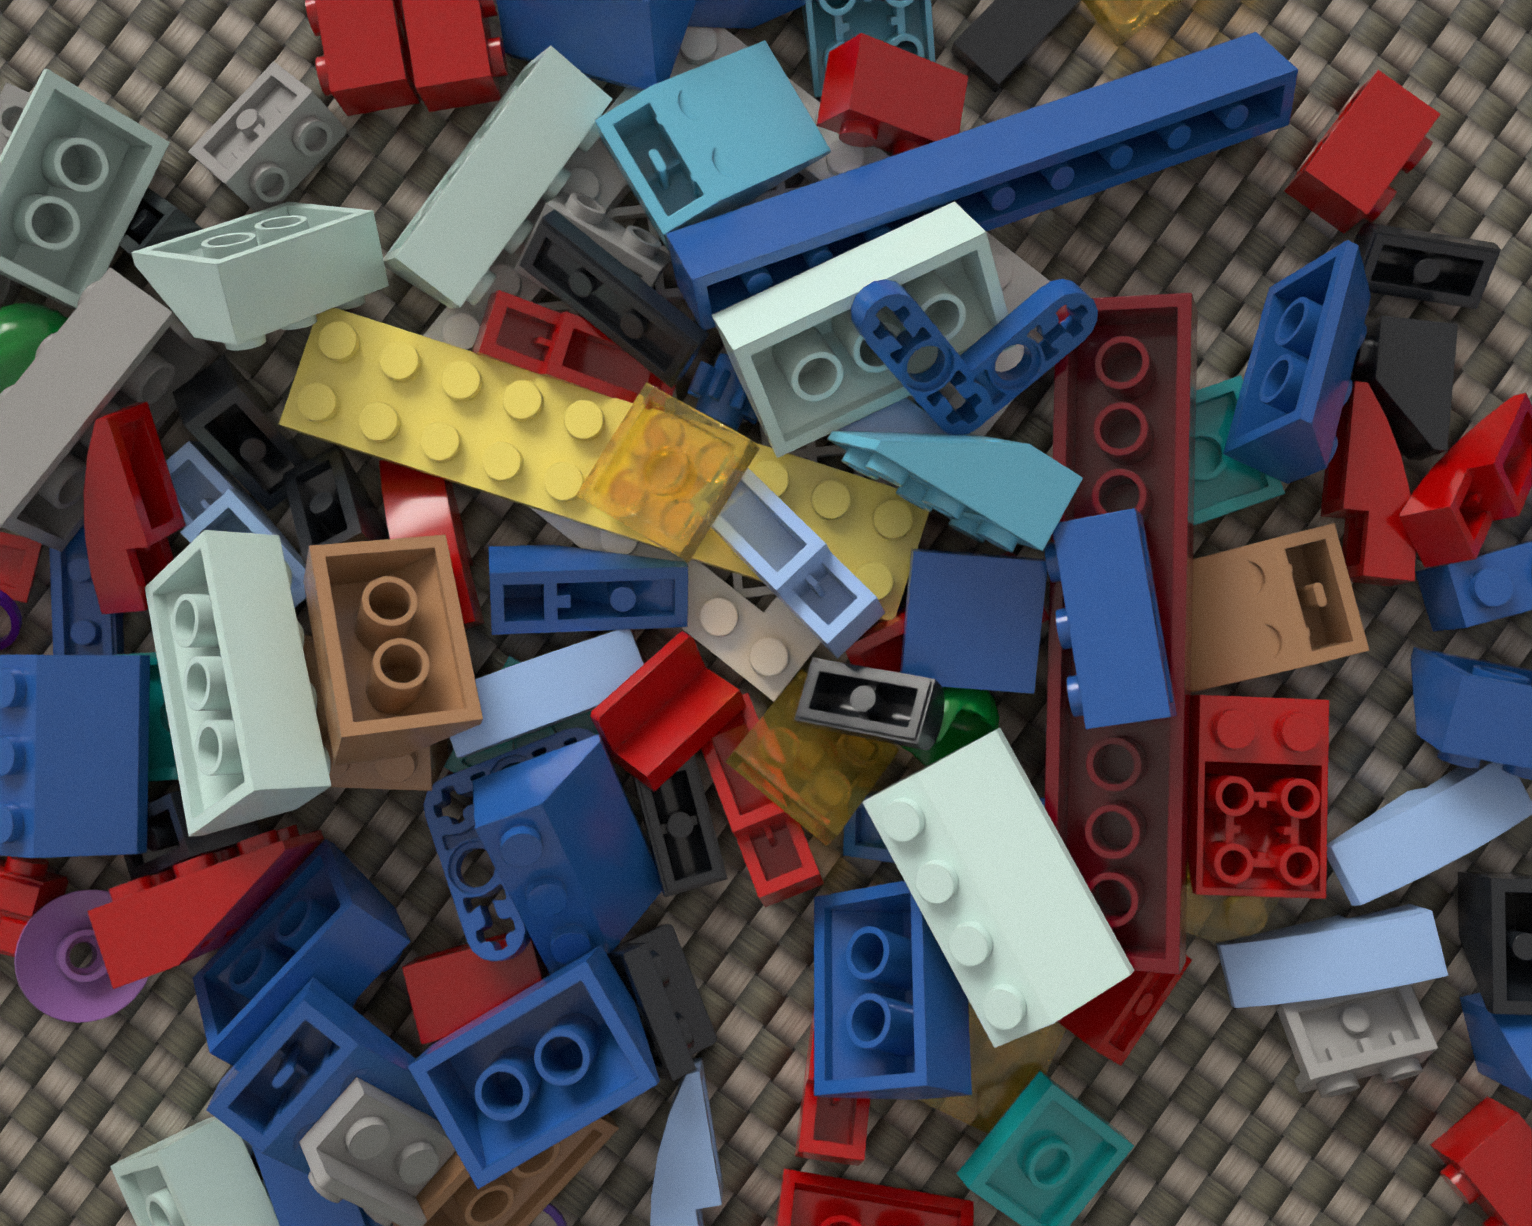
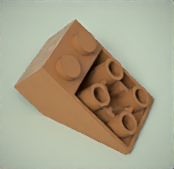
M1335 523L1193 559L1191 692L1294 670L1370 651Z

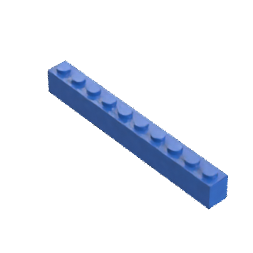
M1253 32L666 233L677 286L699 326L703 330L714 328L716 325L712 317L713 314L954 201L987 232L1288 126L1298 69L1257 32Z

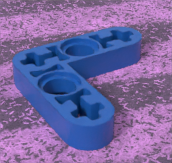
M883 279L871 282L860 290L851 306V320L865 342L938 427L949 435L969 434L982 426L1081 344L1093 331L1098 315L1095 301L1077 284L1066 279L1053 280L1039 288L959 355L912 296L896 281ZM1064 305H1067L1066 309L1070 315L1059 323L1056 312ZM885 306L892 310L893 314L906 328L896 338L876 316L879 310ZM1034 328L1044 338L1039 343L1029 334ZM1016 344L1024 345L1022 359L1015 367L1003 372L995 370L997 358L1004 349ZM926 346L938 348L937 358L929 369L916 374L907 372V364L915 351ZM949 381L966 401L957 409L949 403L940 391Z
M579 727L565 729L458 771L435 782L432 785V791L426 793L424 801L425 818L466 940L472 951L482 959L489 961L514 959L523 953L530 942L531 936L496 869L490 881L481 887H471L462 877L461 866L466 855L473 850L485 849L475 830L474 804L463 809L465 820L461 823L456 818L443 816L442 808L451 804L449 793L454 790L458 795L473 797L472 780L595 736L588 729ZM604 744V747H605V749H606V751H607V753H608V756H609V758H610L609 752H608V750H607V748H606V746H605V744ZM503 888L506 899L493 900L497 916L502 920H513L515 930L506 935L508 946L502 949L499 942H486L484 938V931L493 926L488 906H478L473 909L471 903L472 899L491 897Z

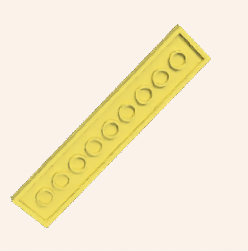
M335 307L316 314L317 322L312 326L279 425L284 428L762 582L690 504L727 467L739 458L827 544L831 553L878 598L885 611V614L879 620L889 621L896 617L909 577L911 548L918 549L929 514L928 511L915 506L897 495L896 491L898 488L789 453L777 458L771 447L615 397L611 398Z

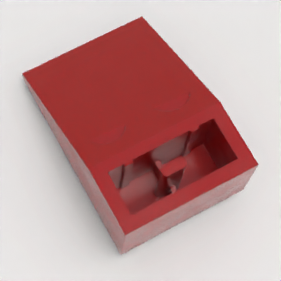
M1191 695L1188 864L1193 894L1326 899L1329 700Z
M296 824L280 830L275 829L236 843L240 856L236 846L179 863L172 866L173 869L152 876H144L108 889L112 902L87 912L112 988L115 989L171 969L224 946L324 839L321 830L300 835Z

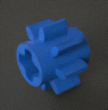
M720 353L714 367L701 361L687 392L689 395L699 399L693 413L702 420L733 433H737L742 420L756 424L758 418L736 375L728 354Z

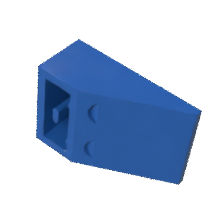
M315 977L310 979L220 1080L206 1109L262 1154L307 1175L311 1170L299 1141L356 1077L438 1120L408 1068L415 1058Z

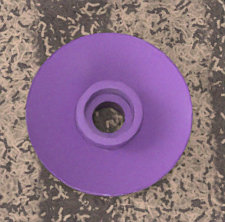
M80 890L61 895L42 906L23 928L15 950L14 965L16 978L25 997L42 1013L67 1022L81 1023L100 1020L126 1007L136 998L146 984L149 977L115 989L112 988L87 912L112 902L109 892L102 890ZM84 942L92 949V959L86 966L77 968L70 961V951L76 944Z

